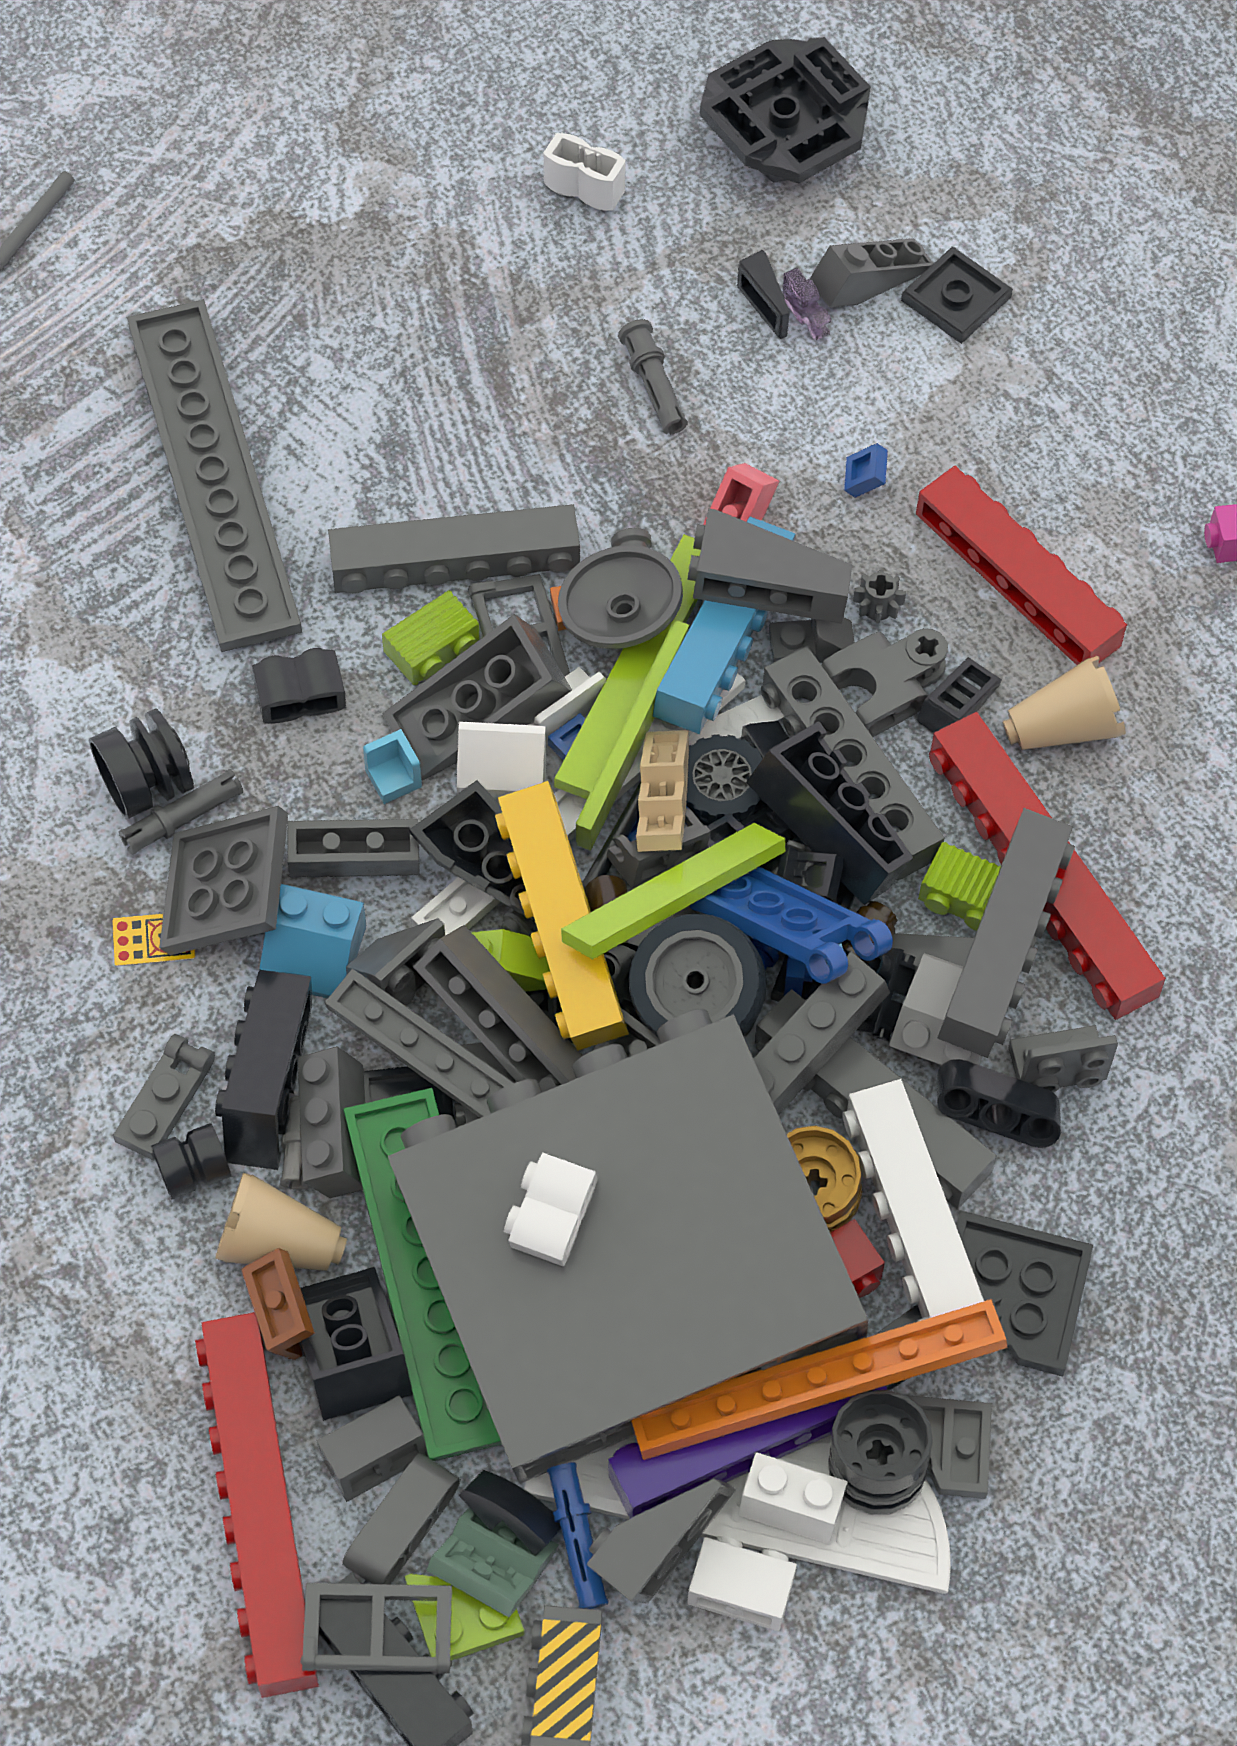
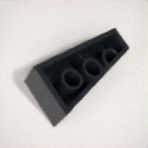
M259 969L255 986H248L244 999V1012L247 1013L245 1021L238 1020L234 1038V1044L238 1047L236 1055L229 1054L227 1058L225 1081H228L226 1090L220 1089L218 1091L215 1105V1116L222 1117L224 1154L227 1162L230 1164L278 1170L281 1152H279L278 1134L285 1135L287 1130L289 1093L294 1094L298 1056H302L312 1009L311 976Z

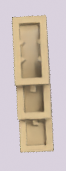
M689 730L646 732L640 763L641 787L638 798L639 822L636 834L638 852L682 850L687 800Z

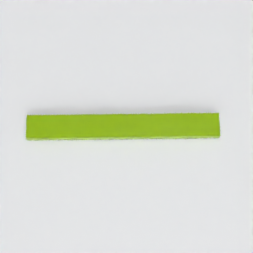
M683 534L670 559L679 572L683 586V599L677 615L655 637L641 644L623 648L554 778L555 788L588 799L673 622L675 623L678 620L686 623L698 599L693 598L695 581L687 580L691 555L700 556L701 550L693 549L695 538Z

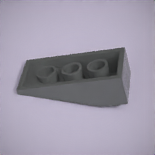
M513 614L382 714L393 732L400 729L403 731L420 762L421 780L424 781L457 763L459 722L528 725L535 721V717L571 692L572 688L536 628Z

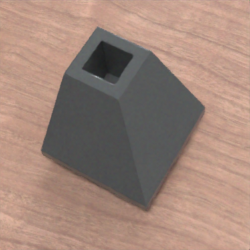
M437 918L378 938L346 966V973L348 974L353 968L407 1007L413 1000L415 992L427 982L413 966L440 938L445 936V924Z

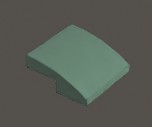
M468 1508L457 1520L452 1535L432 1555L426 1571L505 1616L510 1617L534 1586L556 1552L559 1544L551 1540L546 1547L534 1555L503 1520L490 1530Z

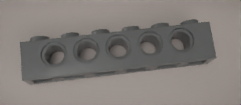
M806 646L764 667L763 686H761L762 697L771 709L778 707L785 716L783 717V725L789 737L791 738L818 721L825 730L833 732V734L825 735L824 740L832 751L839 749L846 761L856 764L853 767H844L854 784L862 783L868 793L880 797L869 799V805L874 813L884 814L891 826H897L902 829V831L896 833L913 856V859L896 880L899 881L931 864L945 837L809 647ZM805 698L810 700L811 702L801 703L798 702L796 699Z

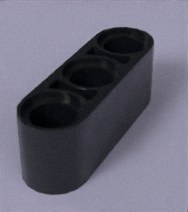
M949 1060L939 1068L937 1074V1103L940 1111L946 1116L1037 1148L1049 1147L1060 1138V1102L1055 1093L966 1060Z

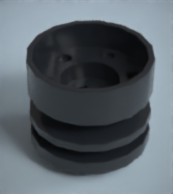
M157 708L145 714L149 732L138 717L129 721L133 738L129 742L116 727L95 735L88 740L94 761L107 790L126 820L153 808L150 788L153 786L156 787L158 792L167 801L175 797L170 779L173 780L182 794L194 789V782L189 767L190 763L185 748L176 731L168 724Z
M870 1390L852 1397L838 1411L832 1427L828 1459L829 1476L848 1481L843 1500L849 1506L871 1515L892 1514L908 1507L919 1496L927 1476L933 1443L931 1424L923 1409L906 1395L891 1390Z

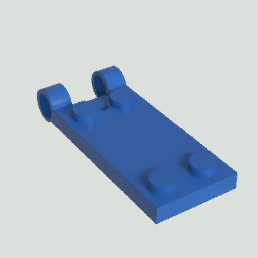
M761 867L755 868L689 905V908L722 918L738 927L744 934L785 953L793 960L805 963L811 977L822 984H826L844 975L848 969L847 956L838 945L843 941H851L855 953L866 961H871L887 953L893 944L892 934L882 921L877 919L869 920Z

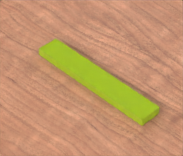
M678 620L675 623L673 622L576 821V842L579 847L591 851L645 740L646 732L649 731L655 719L653 717L656 691L690 629L689 624Z
M753 823L561 929L562 942L587 957L595 959L784 853L785 838Z

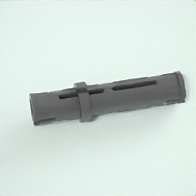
M228 769L222 775L163 808L159 805L152 808L150 815L125 829L119 830V836L124 846L129 844L127 850L131 855H134L137 851L162 837L166 839L171 838L176 829L236 795L242 794L243 788L238 777L233 780L232 778L235 776V773Z

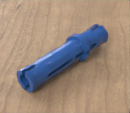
M575 1462L564 1463L547 1469L557 1510L553 1512L555 1522H560L568 1562L578 1598V1608L594 1609L609 1604V1601L606 1598L602 1577L587 1565L594 1555L589 1551L593 1543L587 1516L591 1514L590 1504L584 1503L576 1469L577 1464Z

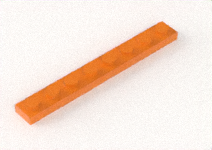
M990 1299L775 1365L763 1371L759 1370L727 1380L631 1421L642 1458L646 1460L1007 1348V1340L993 1302Z

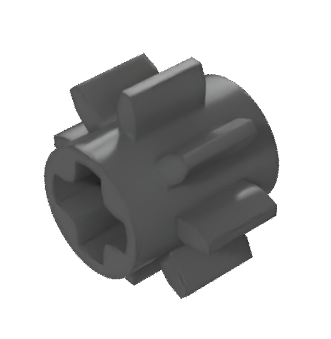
M883 569L870 576L863 574L860 587L854 588L853 601L861 603L859 616L866 615L878 624L889 616L896 619L899 606L904 605L906 591L898 590L900 577L896 576L893 578L890 574L884 573Z

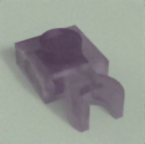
M798 267L785 272L782 294L790 310L801 325L806 324L809 333L816 341L830 335L826 324L831 322V317L817 303L819 301V293L814 282L811 279L806 280Z

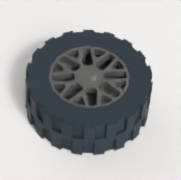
M711 735V737L706 739L704 737L698 739L692 746L689 745L686 806L695 814L703 826H708L729 813L740 822L763 808V804L766 803L746 783L762 761L761 752L757 748H753L750 742L745 739H737L733 735Z

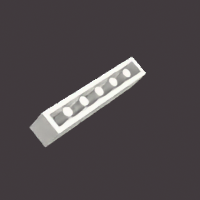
M895 1080L849 1094L847 1111L842 1113L844 1125L850 1138L857 1137L862 1151L857 1153L860 1170L865 1179L872 1178L877 1192L872 1194L873 1205L879 1220L886 1219L892 1233L887 1235L888 1246L895 1262L902 1261L907 1274V1276L902 1277L904 1291L909 1303H917L922 1319L918 1321L983 1302V1297L902 1080Z

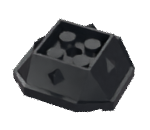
M825 37L809 38L808 41L795 39L769 40L708 74L700 104V117L746 167L760 171L773 183L788 180L800 184L861 149L871 86Z

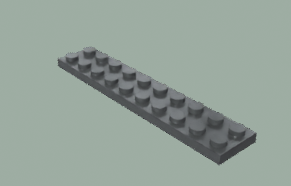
M202 299L128 316L129 331L221 652L302 633L301 621L205 300Z

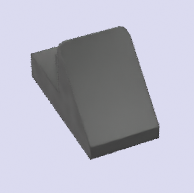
M843 617L842 624L812 618L810 620L769 623L773 663L806 646L809 647L819 663H823L826 658L855 643L852 622Z

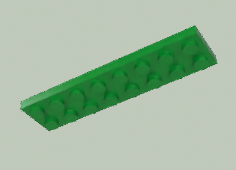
M429 1088L344 1108L392 1313L405 1355L414 1403L425 1439L427 1456L433 1461H438L502 1445L387 1157L405 1149L401 1140V1134L406 1129L422 1120L439 1115L433 1089Z

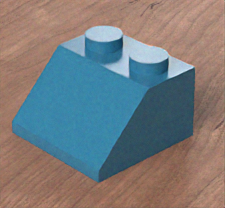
M281 884L276 930L265 932L259 969L311 976L312 995L328 999L347 976L346 966L358 955L367 926L364 902Z

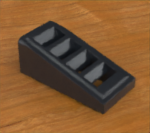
M760 250L739 261L737 287L775 335L783 339L787 337L790 311L768 256L764 250Z
M967 657L924 700L917 716V721L935 733L977 712L999 687L1002 679ZM963 678H968L969 680H971L972 682H974L982 688L979 690Z

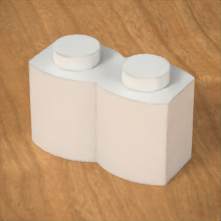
M556 133L544 151V183L546 186L565 196H578L584 203L593 208L606 211L614 210L625 192L626 161L619 154L611 150L590 147L579 137L565 133Z
M542 1153L538 1164L531 1161L525 1171L521 1188L527 1190L525 1199L521 1207L513 1205L504 1227V1232L510 1234L508 1240L510 1247L564 1267L598 1179L596 1172Z

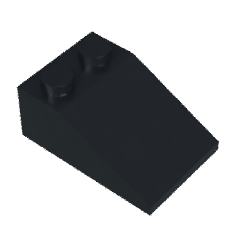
M375 1267L300 1288L315 1334L300 1341L323 1421L386 1403L397 1396L404 1398L413 1395L405 1355Z

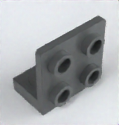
M1093 1025L1010 1039L1008 1048L1017 1079L1054 1093L1061 1087L1077 1085L1079 1088H1090L1100 1084L1103 1080H1107L1118 1042L1115 1035L1099 1037L1097 1027Z

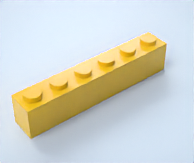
M546 781L498 797L502 813L495 815L502 839L510 838L514 852L507 854V858L514 878L522 877L526 891L519 893V898L526 918L534 917L538 931L531 933V937L538 958H547L550 971L543 973V977L550 998L558 997L563 1012L556 1013L555 1017L563 1040L571 1038L577 1051L628 1035L629 1033L604 954L591 959L562 942L561 929L591 913L560 810L549 782Z

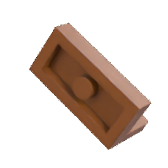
M277 1248L241 1268L267 1351L296 1360L303 1356L299 1342L315 1334L289 1253Z

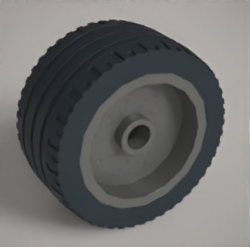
M685 914L664 921L650 931L642 940L631 962L629 990L633 1006L641 1021L657 1037V1030L663 1024L681 1014L699 1009L708 1011L712 1023L734 1014L739 1028L744 1035L757 1020L765 1001L766 973L757 949L738 927L716 916ZM697 974H702L704 976L703 985L697 989L690 988V980Z

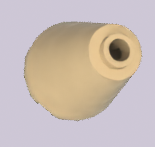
M1095 656L1086 659L1007 710L1009 719L1002 722L1010 744L1018 743L1020 748L1025 750L1117 738L1126 734L1124 721L1117 723L1114 713L1120 711L1119 703L1104 666L1098 668L1099 657Z
M243 1173L225 1223L215 1259L227 1263L250 1264L280 1248L288 1251L293 1268L327 1271L330 1263L339 1265L347 1238L339 1236L341 1231L339 1225L253 1174Z

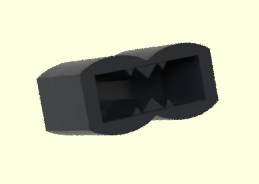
M311 648L294 658L273 655L252 665L254 685L263 723H283L298 719L304 715L318 716L346 708L345 690L335 650Z

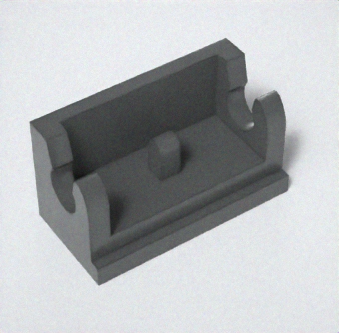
M686 808V824L684 825L682 850L638 852L637 840L630 842L624 835H619L613 838L617 846L614 845L608 848L606 856L630 887L634 889L707 849L711 831L706 825L703 826L690 809Z
M400 1396L316 1440L321 1453L326 1459L324 1462L346 1502L404 1471L419 1453L427 1456L423 1433Z

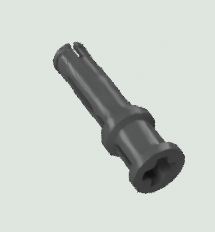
M646 319L631 321L619 330V341L627 347L631 357L629 360L631 369L636 374H639L644 382L663 432L665 434L670 433V435L676 434L686 428L688 422L663 367L665 355L663 350L657 347L651 335L653 327L650 321Z

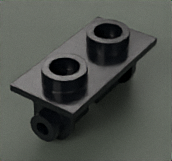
M891 948L887 953L870 961L869 967L885 980L890 994L856 1031L872 1033V1036L889 1041L903 1005L891 1000L893 992L907 996L917 966L913 965L915 956L904 953L902 949Z

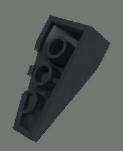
M478 780L409 829V833L436 864L525 916L519 898V893L526 891L522 877L514 878L507 858V854L514 852L510 838L502 839L495 818L496 814L502 813L501 807Z

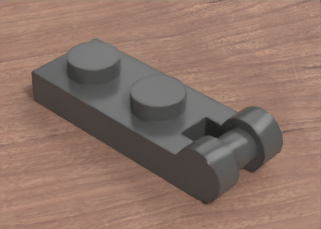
M173 1034L165 1046L162 1057L114 1132V1141L154 1161L155 1157L151 1145L167 1140L209 1072L215 1059V1052L203 1046L197 1049L188 1045V1039L178 1034ZM180 1061L190 1065L186 1074L175 1070Z

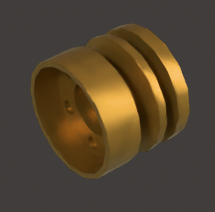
M819 1126L796 1128L787 1133L809 1186H811V1181H820L821 1188L818 1190V1195H814V1198L831 1233L850 1222L858 1212L862 1197L859 1157L850 1142L834 1130Z

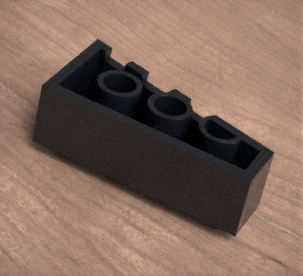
M818 721L770 749L746 783L812 852L837 854L844 858L840 881L863 905H866L889 890L911 862L913 856L884 814L874 813L869 805L868 798L871 795L862 783L854 784L844 769L848 762L839 749L833 751L824 740L827 732Z

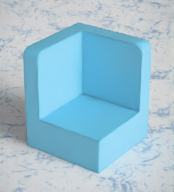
M401 729L363 746L365 771L383 804L422 787L420 762Z

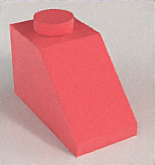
M746 463L728 467L710 509L721 511L747 522L749 517L762 520L780 481Z

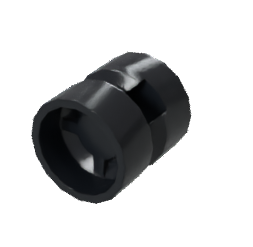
M212 1123L187 1132L186 1141L182 1142L178 1138L172 1137L151 1145L171 1200L194 1192L199 1181H203L209 1186L232 1177L224 1151Z

